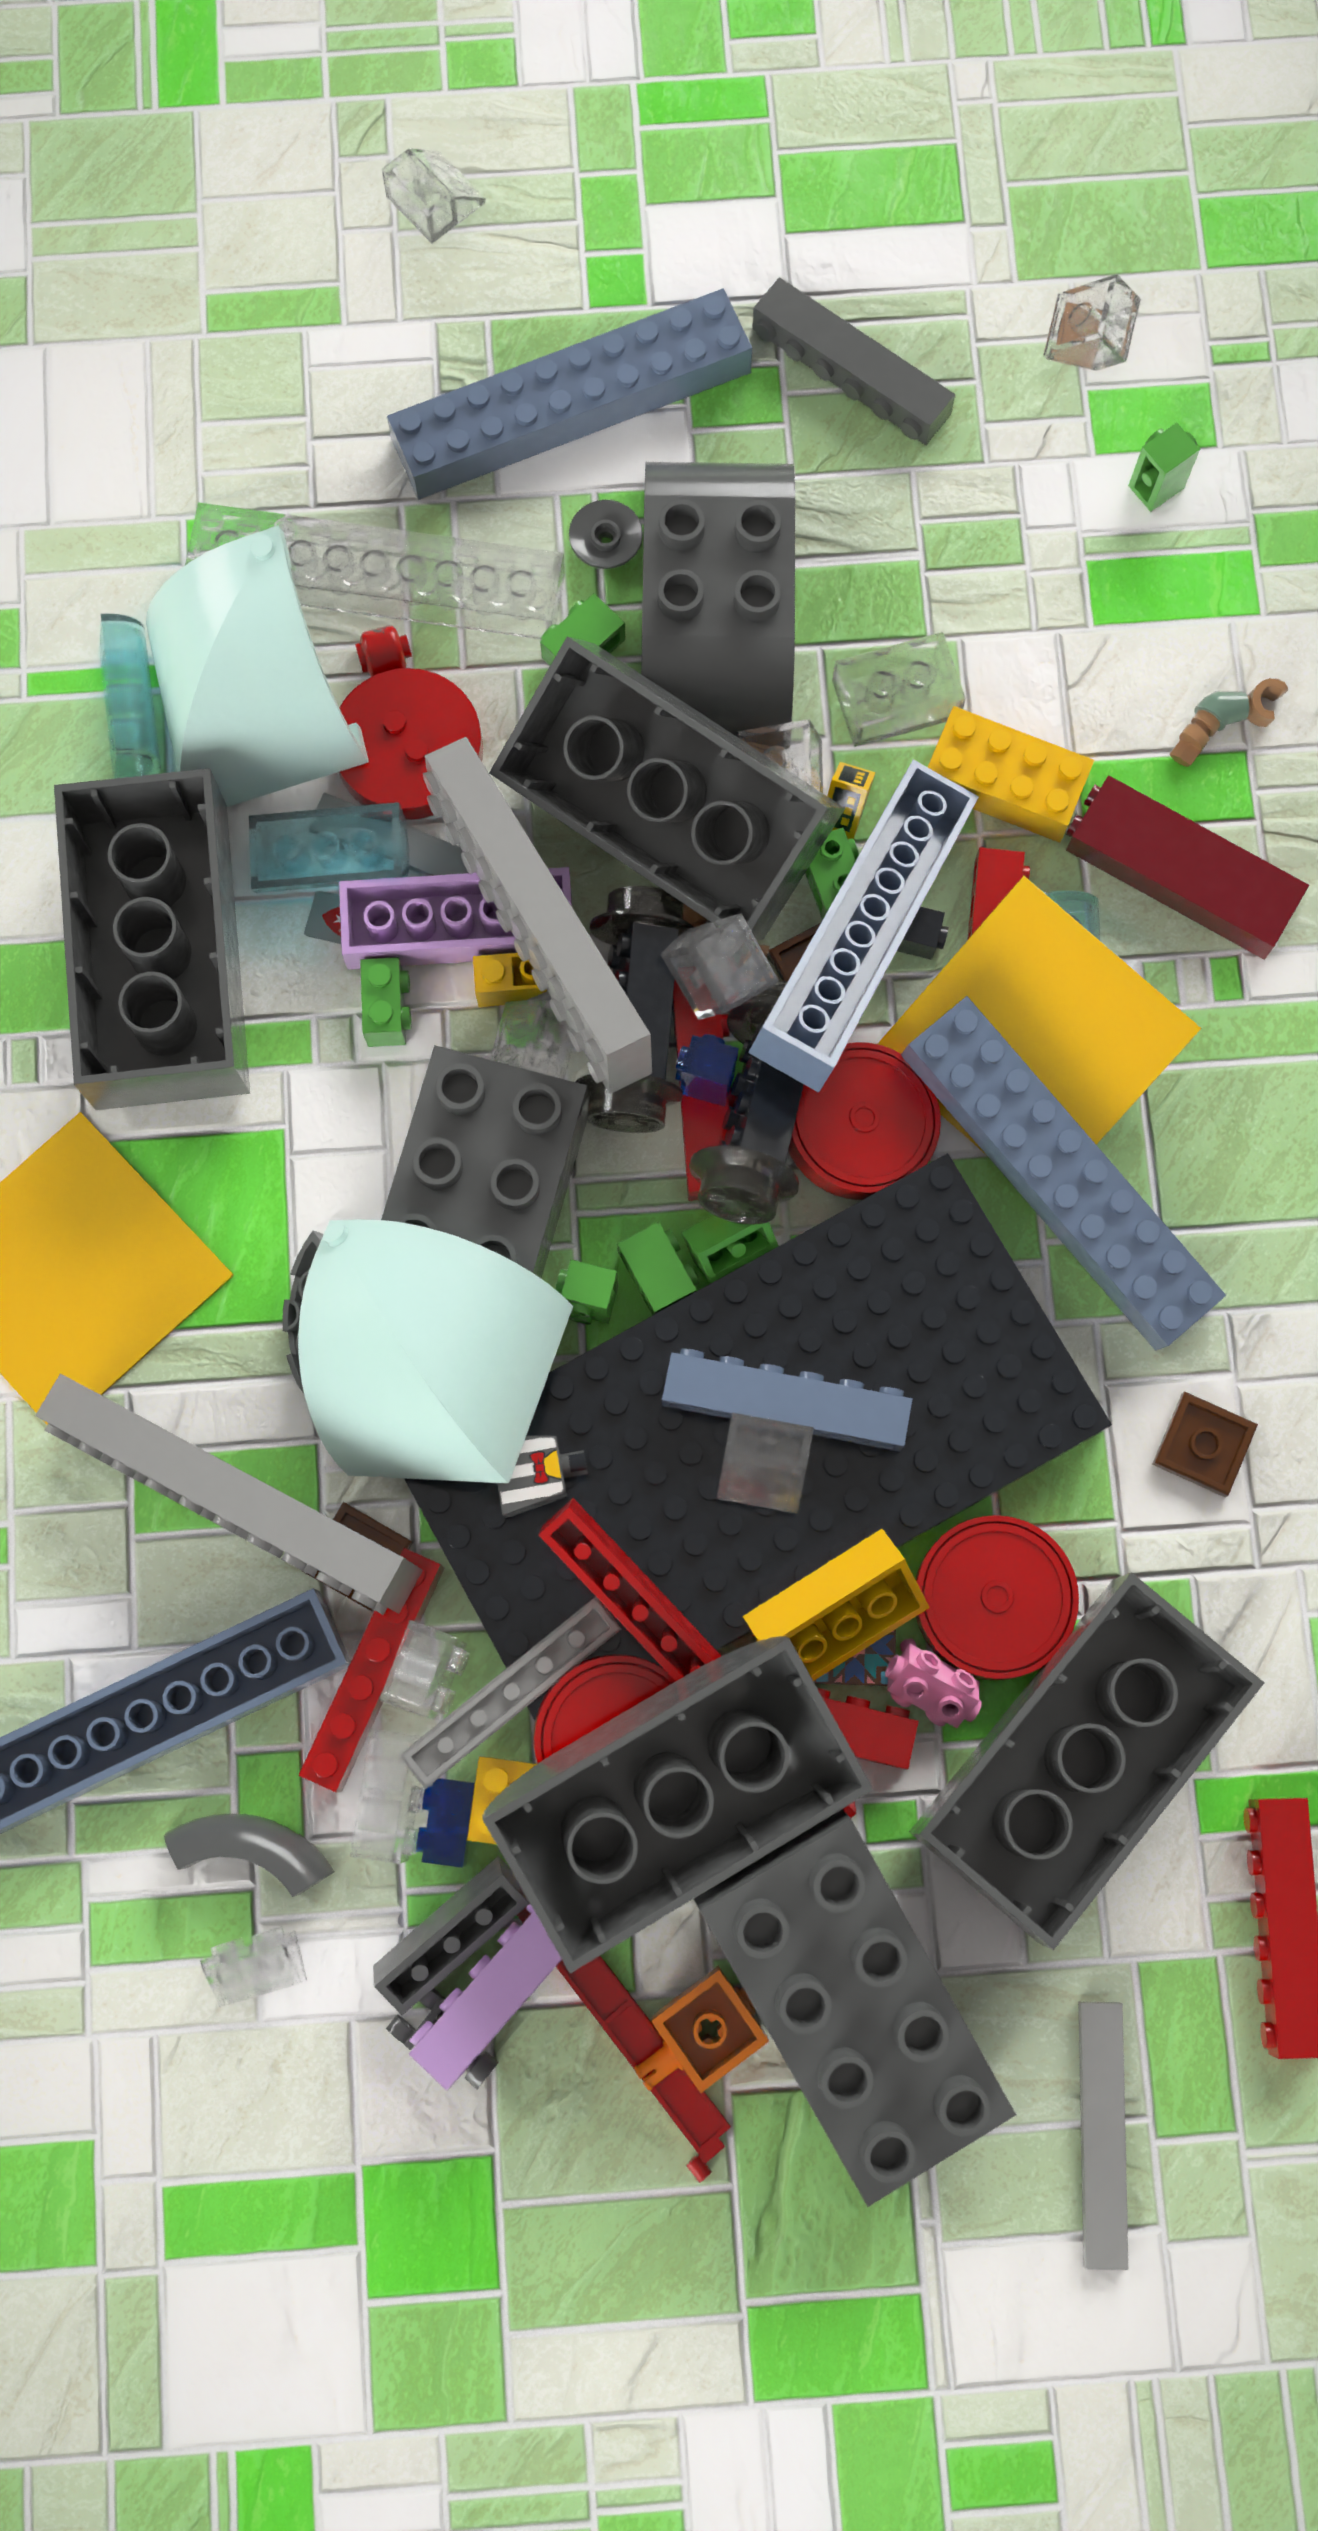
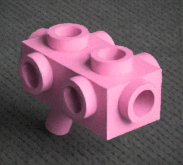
M906 1639L900 1644L901 1656H893L885 1671V1676L888 1678L887 1691L890 1692L892 1699L902 1707H910L913 1704L924 1710L927 1718L938 1726H944L948 1723L958 1728L964 1719L972 1722L977 1717L982 1705V1701L979 1699V1681L965 1670L956 1669L941 1661L934 1653L919 1649L915 1640Z

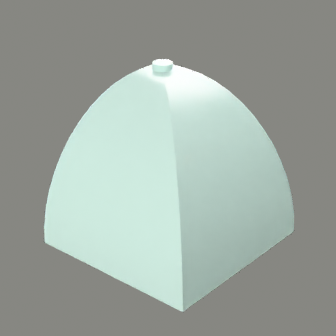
M279 525L223 544L192 560L174 573L161 586L153 597L147 611V633L177 772L210 768L227 807L369 762L362 730L357 723L347 724L319 662L295 589L284 532Z
M366 1219L330 1220L308 1272L302 1297L298 1332L299 1364L304 1396L311 1419L322 1443L336 1464L348 1476L509 1483L573 1306L558 1291L534 1273L492 1250L460 1237L418 1225L395 1221Z

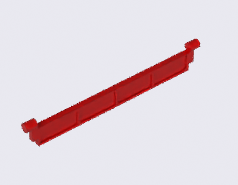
M527 1906L517 1914L522 1923L531 1915L527 1911ZM601 1956L596 1957L572 1973H569L562 1960L559 1962L556 1968L633 2069L664 2046V2039ZM677 2068L652 2087L653 2089L650 2091L697 2151L698 2155L692 2158L686 2166L700 2183L712 2173L706 2163L725 2147L719 2137L729 2130L731 2125L705 2091L700 2093L686 2071ZM655 2069L651 2070L648 2074H646V2075H645L644 2077H642L641 2079L643 2080L645 2077H647L649 2074H651L653 2071H655Z

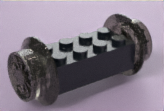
M629 886L615 889L608 894L606 913L594 917L590 922L589 929L591 934L611 945L607 964L609 968L613 969L612 973L651 1034L652 1074L609 1094L603 1082L596 1083L591 1074L582 1076L575 1081L576 1083L587 1085L588 1088L587 1121L596 1127L624 1133L660 1131L665 1127L667 1106L676 1104L683 1099V1090L665 1079L677 950L692 945L697 939V930L690 923L683 920L684 903L660 888Z
M766 981L755 985L750 991L748 1000L736 1004L729 1011L727 1026L731 1034L743 1044L739 1061L743 1062L744 1065L742 1073L736 1075L731 1088V1095L736 1096L733 1107L730 1106L723 1119L722 1128L727 1130L725 1140H721L718 1146L707 1147L697 1151L691 1157L689 1164L692 1176L701 1184L698 1193L700 1205L709 1213L734 1223L756 1225L770 1222L776 1216L778 1204L792 1199L799 1190V1179L795 1172L785 1164L804 1084L748 1053L785 988L787 981Z

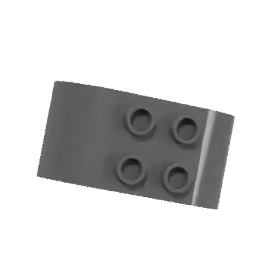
M645 462L641 674L741 740L743 738L755 740L772 747H790L795 656L794 464Z
M778 1636L746 1645L703 1665L552 1754L505 1788L486 1808L482 1820L569 1973H572L874 1789L790 1639L785 1636Z

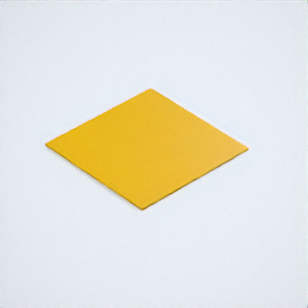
M1023 876L878 1044L902 1054L909 1043L968 996L1097 1145L1202 1028L1029 879ZM937 1098L941 1116L985 1154Z
M81 1112L0 1182V1374L36 1413L60 1373L100 1395L104 1394L234 1276Z

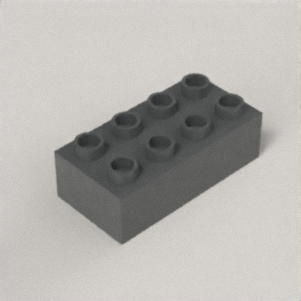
M568 636L489 774L742 943L765 938L845 810L843 806L596 644Z
M211 769L54 785L73 1081L75 1087L95 1110L250 1094L227 805Z
M434 1045L381 1220L418 1225L460 1237L492 1250L542 1278L590 1113L587 1085Z
M1132 1572L1113 1579L1074 1627L1069 1638L1052 1659L1042 1666L909 1832L1037 1943L1054 1950L1265 1682Z
M843 1809L694 1898L699 1911L867 2207L1016 2116L1015 2111L856 1826Z

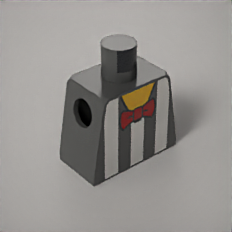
M526 1436L510 1482L497 1483L504 1518L512 1517L567 1497L564 1478L588 1474L584 1450L560 1454L556 1436Z

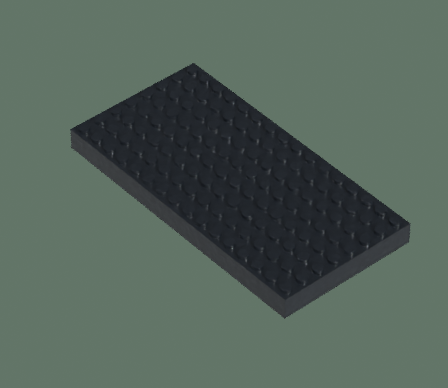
M947 1153L549 1372L526 1436H556L560 1454L584 1450L588 1474L564 1478L567 1497L521 1514L504 1518L497 1483L404 1478L500 1658L505 1667L508 1668L596 1597L539 1536L543 1525L572 1498L583 1507L718 1651L752 1632L743 1618L744 1615L877 1531L883 1529L898 1549L1102 1433L1112 1424L950 1155ZM681 1349L697 1350L704 1353V1359L720 1361L721 1356L734 1357L743 1360L744 1366L756 1369L760 1368V1364H771L784 1368L783 1374L798 1377L802 1371L813 1372L823 1375L824 1382L839 1384L840 1379H849L863 1383V1389L879 1392L880 1387L900 1389L904 1391L903 1397L913 1398L905 1445L899 1452L662 1406L671 1352L680 1354ZM606 1608L621 1627V1630L583 1661L602 1655L623 1654L643 1658L663 1668ZM548 1690L527 1706L534 1721L536 1720L540 1704Z

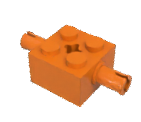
M717 1966L651 2015V2022L664 2039V2046L641 2064L636 2065L634 2070L641 2079L651 2070L655 2069V2071L643 2079L644 2086L650 2091L653 2089L652 2087L677 2068L684 2069L699 2092L702 2093L767 2044L769 2039L754 2017L756 2015L755 2008L744 1988L739 1989L738 1986L734 1988L720 1967ZM706 2018L710 2022L716 2020L720 2022L716 2027L718 2035L714 2038L708 2033L703 2036L699 2034L703 2029L701 2021Z

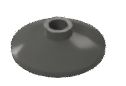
M598 500L585 505L575 514L569 528V541L575 555L585 564L599 569L617 568L629 562L637 554L642 542V526L634 511L625 504L613 500ZM602 538H610L612 540L610 543H601L599 541Z

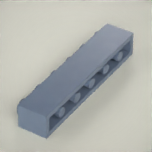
M681 1349L680 1354L671 1352L662 1406L899 1452L905 1445L913 1398L903 1397L904 1391L900 1389L880 1387L879 1392L863 1389V1383L849 1379H840L839 1384L824 1382L823 1375L813 1372L802 1371L798 1377L783 1374L784 1368L771 1364H760V1368L756 1369L744 1366L743 1360L734 1357L721 1356L720 1361L704 1359V1353L697 1350Z

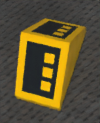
M843 762L839 763L831 780L827 796L843 806L845 810L832 831L844 828L847 839H854L876 772Z

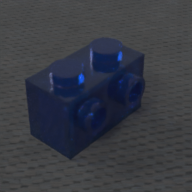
M703 1034L702 1037L692 1035L689 1047L682 1045L676 1063L677 1072L675 1080L681 1081L680 1094L725 1107L736 1072L739 1048L726 1045L723 1039L714 1035Z
M438 1778L433 1782V1785L424 1789L422 1810H428L429 1812L427 1826L419 1827L416 1852L423 1853L421 1862L461 1868L466 1866L470 1842L467 1841L475 1782Z

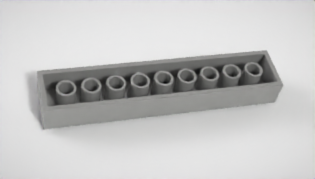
M467 737L424 755L427 772L423 773V778L431 795L427 796L431 811L436 818L442 816L446 823L444 824V829L453 846L459 844L463 851L461 857L466 869L470 874L476 872L480 879L478 884L481 893L487 903L493 901L498 909L496 910V915L505 932L511 930L516 938L514 945L519 957L523 962L529 960L533 966L532 975L540 991L547 990L551 996L550 1005L559 1022L565 1020L571 1029L568 1031L574 1048L577 1052H585L589 1059L587 1066L596 1083L603 1082L609 1094L652 1074L650 1032Z
M61 1373L35 1415L48 1423L45 1431L257 1547L281 1558V1560L315 1577L319 1570L320 1572L316 1579L348 1596L352 1589H354L355 1592L351 1598L384 1615L387 1608L398 1614L400 1613L423 1571L400 1555Z

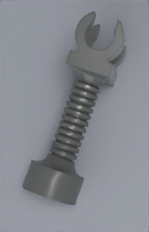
M433 1988L419 2000L431 2012L417 2029L400 2015L395 2016L386 2029L392 2036L403 2043L409 2050L413 2049L415 2046L410 2042V2039L426 2021H430L433 2024L438 2021L437 2017L442 2012L439 2006L446 1998ZM485 2052L479 2055L466 2069L467 2074L464 2079L478 2089L499 2062L489 2053Z

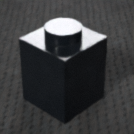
M920 906L897 951L932 960L936 948L943 949L949 927L942 926L945 912Z

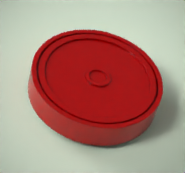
M414 668L388 670L368 678L355 687L339 707L348 725L357 723L360 726L369 760L368 763L338 772L348 792L356 801L370 811L382 816L399 820H417L434 816L427 801V796L431 795L423 778V773L427 772L424 755L467 737L482 762L483 740L476 710L469 698L458 686L439 674Z
M847 1043L837 1064L819 1092L804 1085L788 1151L799 1170L819 1188L842 1198L864 1200L922 1168L930 1161L938 1144L941 1128V1114L937 1097L903 1059L901 1053L874 1043Z
M1000 1515L982 1516L956 1525L933 1544L924 1556L915 1580L930 1607L916 1616L924 1639L935 1654L945 1663L956 1669L965 1670L975 1678L1007 1680L1038 1670L1052 1659L1069 1638L1077 1620L1079 1590L1077 1579L1068 1557L1057 1542L1046 1532L1018 1518Z
M608 1654L581 1662L551 1686L540 1704L533 1734L534 1753L537 1764L676 1681L660 1666L636 1656Z

